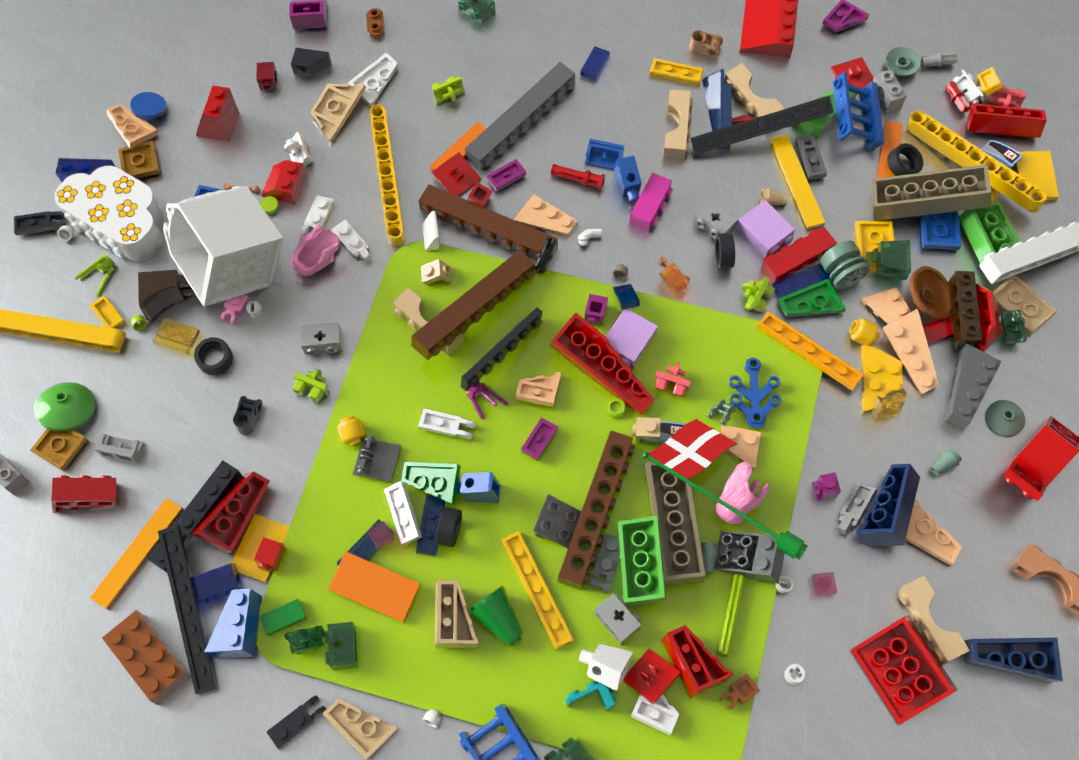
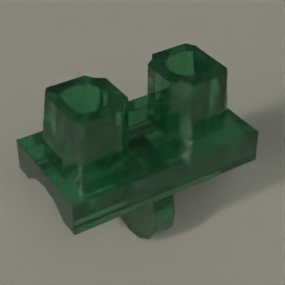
M1021 309L1013 311L1001 310L1000 316L1005 344L1025 343L1027 341L1024 329L1025 319L1022 318Z
M319 625L287 632L284 637L290 643L292 654H303L306 651L322 648L325 645L323 638L326 637V633L323 627Z

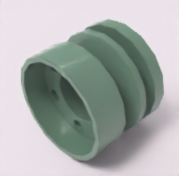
M850 240L839 243L829 249L820 259L822 267L826 273L830 274V280L833 281L836 289H844L857 283L870 271L869 264L866 263L864 257L860 256V250L854 241Z

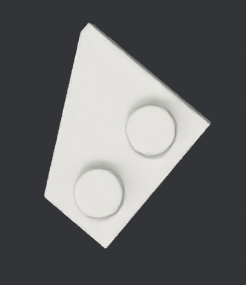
M640 695L631 714L632 718L669 736L679 716V713L673 706L669 705L664 695L654 705Z

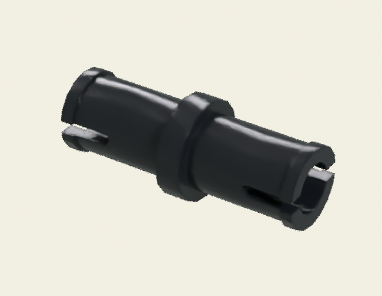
M547 237L543 249L539 251V259L534 268L538 273H545L549 261L553 258V251L558 243L556 239L552 243L553 237Z

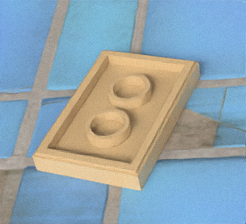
M1017 275L1007 279L992 292L997 300V307H1000V310L1029 336L1057 312Z

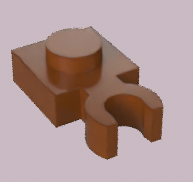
M746 673L729 686L732 693H724L720 700L723 701L725 698H730L732 704L727 709L732 710L736 706L737 700L743 705L756 695L760 689Z

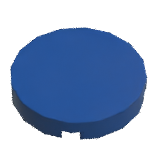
M143 92L131 99L130 108L137 118L154 120L159 115L160 117L163 116L166 112V101L159 94Z

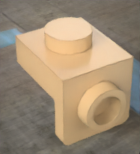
M440 259L421 266L422 283L425 285L441 279L447 283L451 281V268Z
M637 417V424H633L632 436H636V442H640V439L660 440L661 418Z

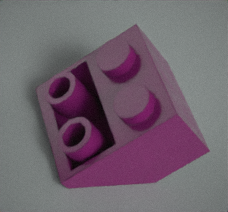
M327 0L291 1L289 17L293 29L327 27Z

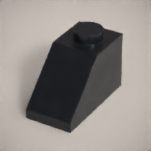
M295 48L291 61L294 75L307 77L317 74L332 64L329 52Z

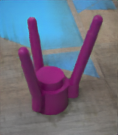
M479 381L474 388L471 387L468 390L467 396L472 401L481 419L484 416L475 397L480 398L484 396L496 407L498 404L486 393L488 392L506 406L509 404L483 382Z

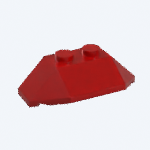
M976 283L982 341L976 348L985 353L1002 334L1003 326L999 321L1000 307H997V300L992 291Z

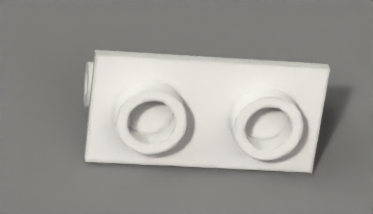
M962 70V76L955 77L953 81H955L961 92L966 89L968 90L964 93V97L970 105L972 103L978 104V100H981L983 103L985 95L983 89L974 84L975 80L970 73L966 74Z

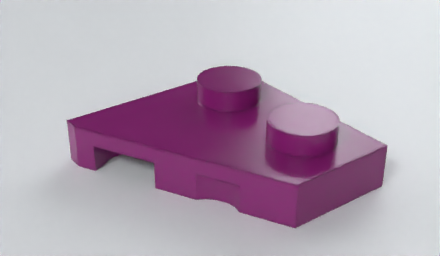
M840 0L825 17L822 24L835 32H839L866 21L869 14L846 0Z

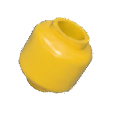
M864 318L855 320L849 330L853 341L866 346L876 343L880 335L878 333V326Z
M355 416L340 420L341 424L338 425L337 429L342 443H350V446L362 443L361 439L366 436L362 420Z

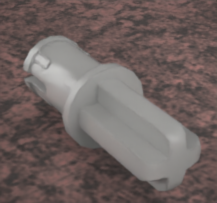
M937 53V55L921 57L922 68L929 66L941 67V65L955 64L957 62L956 53L943 55Z

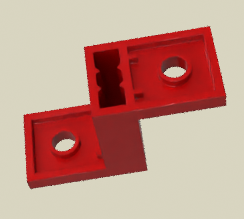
M1050 416L1036 435L1010 462L1003 474L1006 476V481L1013 486L1017 485L1023 490L1022 493L1031 500L1034 498L1038 501L1043 496L1046 487L1079 452V436Z

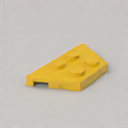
M863 344L862 373L864 377L862 378L863 413H868L872 409L884 407L888 403H894L903 398L902 362L871 345L866 346Z

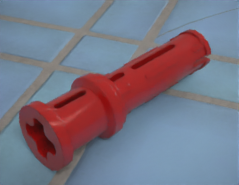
M553 164L550 172L551 175L582 182L584 186L598 187V190H602L605 182V174L597 175L589 170L582 172Z

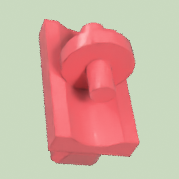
M1002 85L1003 88L992 93L988 101L1001 106L1021 108L1027 93L1022 92L1020 89H1009Z
M677 363L675 367L668 365L666 371L673 373V375L658 370L656 373V388L666 391L668 382L675 383L673 394L683 397L687 388L690 387L691 381L677 377V375L685 377L686 371L680 369V363Z

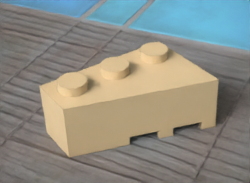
M437 580L435 586L434 648L476 649L479 642L466 608V602L459 581Z

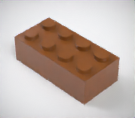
M137 610L102 637L149 701L156 705H159L191 678V674L151 623Z

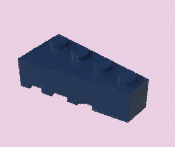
M910 463L894 464L888 470L881 484L882 489L880 493L875 495L872 501L874 505L871 511L866 513L863 518L865 520L863 526L859 527L856 532L866 546H896L905 544L920 476Z
M1057 637L964 640L970 650L965 654L966 662L1050 682L1063 681Z

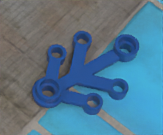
M749 358L745 364V371L750 374V390L741 383V378L736 375L730 378L729 386L736 389L750 401L751 408L742 402V396L738 393L731 395L730 404H734L735 407L747 416L746 421L750 427L758 429L764 426L766 415L774 407L780 405L781 397L778 394H772L769 402L761 409L759 402L773 389L778 388L780 379L777 376H771L768 383L759 391L758 372L761 368V363L756 358ZM750 363H755L757 366L753 367ZM732 380H737L738 384H733ZM771 380H775L777 384L773 385ZM733 398H738L739 402H734ZM772 398H776L778 402H773ZM758 416L760 420L756 421L753 417Z

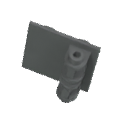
M371 435L363 438L353 475L391 482L401 445L377 441Z
M547 494L533 529L534 535L539 538L544 536L568 548L581 511Z

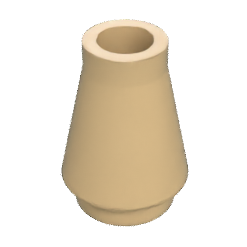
M769 188L763 189L760 194V203L766 200L771 206H786L788 195Z

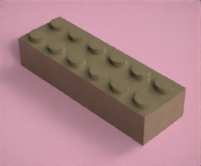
M987 164L872 179L876 221L991 207V187Z
M646 462L645 476L651 516L659 517L665 586L703 582L706 575L691 485L657 464Z

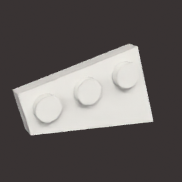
M385 53L350 80L348 84L350 86H358L359 83L365 84L366 89L361 98L372 107L397 70L398 63Z

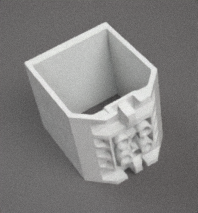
M235 186L229 190L209 192L184 199L182 202L167 204L166 211L169 223H164L163 230L170 256L204 307L271 286L283 237L248 186Z

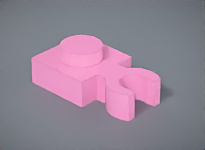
M240 295L226 300L224 304L226 311L221 314L222 321L225 322L227 317H231L230 323L234 325L237 321L236 314H243L250 300L247 295Z

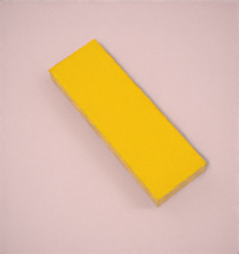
M654 58L650 76L700 86L704 69Z

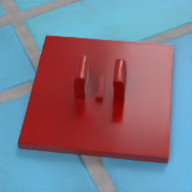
M862 57L831 66V70L836 78L843 72H846L848 83L861 88L867 86L874 79Z
M459 152L431 172L447 192L456 196H460L481 180V177Z
M648 649L627 672L623 682L654 705L681 674V671Z

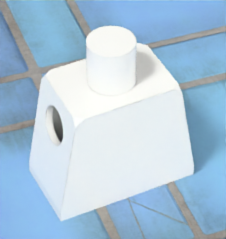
M599 644L594 653L583 649L579 661L589 665L588 677L617 691L629 670L633 652Z

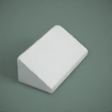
M432 211L422 224L426 251L439 250L436 212Z

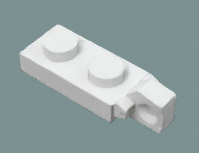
M346 220L331 229V232L337 235L339 242L353 257L357 258L360 256L365 263L371 260L370 253L367 251L369 249L367 243Z

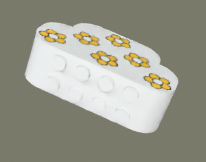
M103 166L96 169L91 175L84 173L73 174L67 177L56 189L55 202L64 213V217L69 220L71 226L78 232H85V235L91 240H98L99 244L104 248L113 249L112 251L117 256H124L134 262H143L152 258L161 248L163 234L158 226L163 219L162 208L154 200L153 193L146 184L119 168Z

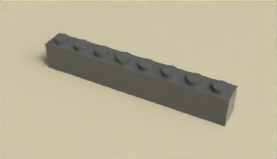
M559 62L465 148L466 159L480 170L489 166L497 155H501L509 144H513L521 133H525L533 122L538 121L545 111L550 110L552 105L563 97L564 93L574 87L576 83L575 72Z

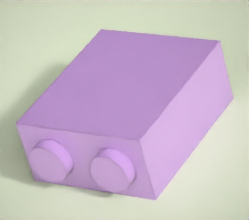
M766 200L741 217L736 226V230L764 258L770 254H776L784 244L788 245L793 240L795 228Z
M625 308L606 337L613 348L620 354L626 365L634 369L656 336L658 326Z

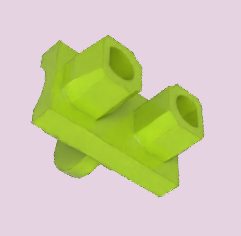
M452 76L448 78L447 82L432 85L434 99L437 104L449 99L454 102L457 96L465 93L460 76L457 78Z
M765 276L762 281H757V283L754 280H751L750 283H744L742 286V290L745 292L744 297L749 298L744 309L747 311L754 309L760 313L766 309L768 302L761 299L763 295L769 298L775 290L774 287L768 284L770 280L768 277Z
M321 370L308 371L306 376L299 372L295 373L294 378L296 381L292 388L295 393L303 395L306 388L311 390L308 397L317 403L323 395L327 397L330 393L327 390V385L324 384L326 378L321 376Z

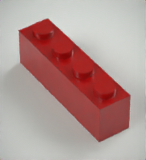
M972 103L967 118L968 131L974 133L983 132L993 135L1004 134L1027 138H1041L1047 118L1045 110Z
M825 227L819 230L814 229L808 236L800 237L792 245L782 247L778 253L766 256L761 270L774 286L820 260L829 249L837 245V242Z

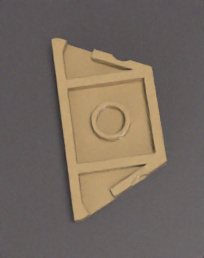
M359 83L358 86L327 84L310 113L330 142L334 141L365 91V84Z

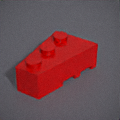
M60 475L57 478H52L51 503L53 513H59V509L71 508V511H78V507H89L90 509L116 507V478H112L109 475H103L100 478H91L88 475L70 478L67 475Z
M686 625L668 632L662 638V642L675 668L681 671L679 676L690 698L728 681L734 675L718 661L719 659L715 655H712L704 647L705 644Z

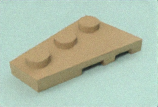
M339 698L323 712V716L365 760H368L398 731V727L392 724L389 725L381 721L380 718L371 716Z

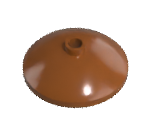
M922 266L916 269L910 280V291L916 306L922 313L935 320H942L950 316L951 302L947 279L933 267Z

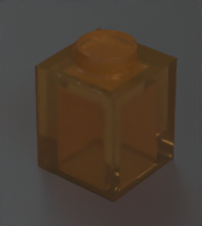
M674 262L659 273L675 295L684 292L690 284Z

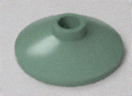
M905 47L892 49L887 54L885 60L889 70L891 69L895 75L904 77L915 74L921 64L918 54Z
M998 400L993 402L986 410L985 418L987 425L994 433L1000 436H1015L1025 426L1024 412L1014 402Z

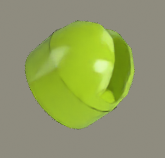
M140 314L134 315L131 318V325L136 331L143 330L148 325L145 317Z

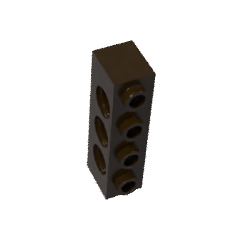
M955 271L948 281L955 349H962L966 343L976 348L982 341L975 272Z

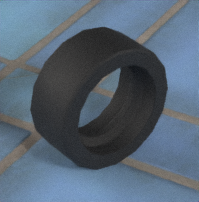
M908 143L900 144L887 157L889 169L895 176L919 173L924 165L920 151ZM900 154L906 156L910 161L911 169L903 165L900 160Z
M732 233L716 235L715 257L719 269L733 268L735 265V243Z
M218 337L202 340L194 350L196 364L202 372L208 375L221 374L232 363L233 355L230 347L224 340ZM216 347L224 351V357L217 364L206 365L203 362V356L209 349Z
M449 507L443 509L436 536L438 545L452 548L455 546L461 526V510Z

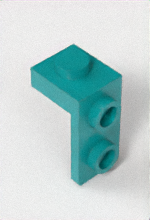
M593 681L586 686V690L579 692V690L573 691L567 695L568 699L565 700V704L568 707L598 692L606 711L615 708L614 701L617 699L612 689L608 690L606 685Z

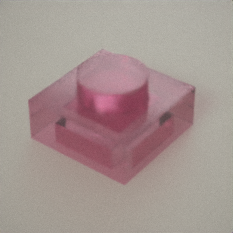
M384 521L367 531L377 550L395 540Z
M834 572L812 575L815 596L837 593Z

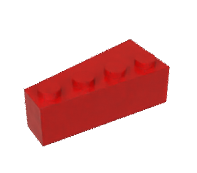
M254 471L246 473L190 535L225 553L233 552L270 480Z

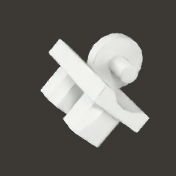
M297 132L293 138L285 141V151L290 154L292 161L303 163L304 166L309 165L313 161L312 156L308 154V145L304 141L302 133Z

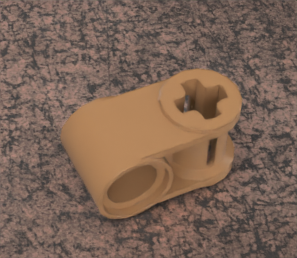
M696 30L691 34L689 49L693 53L717 58L720 54L719 48L723 44V38L719 35Z

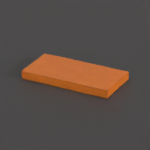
M345 551L328 590L404 623L421 584Z

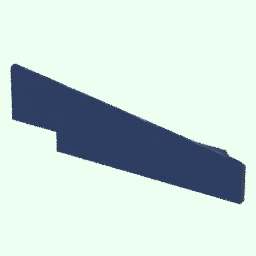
M720 69L702 80L712 131L732 125L731 84L724 83V69ZM724 146L717 150H730L731 146Z

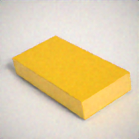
M993 67L977 75L986 96L1003 88Z
M106 295L89 305L105 327L119 329L126 324V321Z

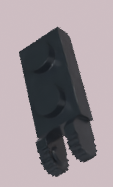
M62 211L14 216L15 235H23L52 229L59 230L60 227L67 225L65 221H52V219H65Z
M317 695L307 700L303 705H300L266 732L279 750L315 723L316 719L323 715V712L326 710L325 706L319 707L311 716L307 712L308 709L319 701Z

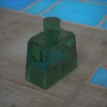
M910 240L881 242L876 252L867 251L866 263H876L877 274L906 280L911 272Z

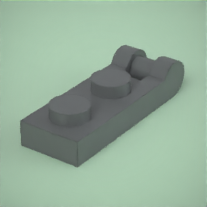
M810 134L807 137H796L795 143L799 149L808 180L826 177L827 171L815 135Z
M609 534L604 535L589 588H599L603 592L609 593L620 557L619 537ZM599 575L607 577L606 581L598 580Z

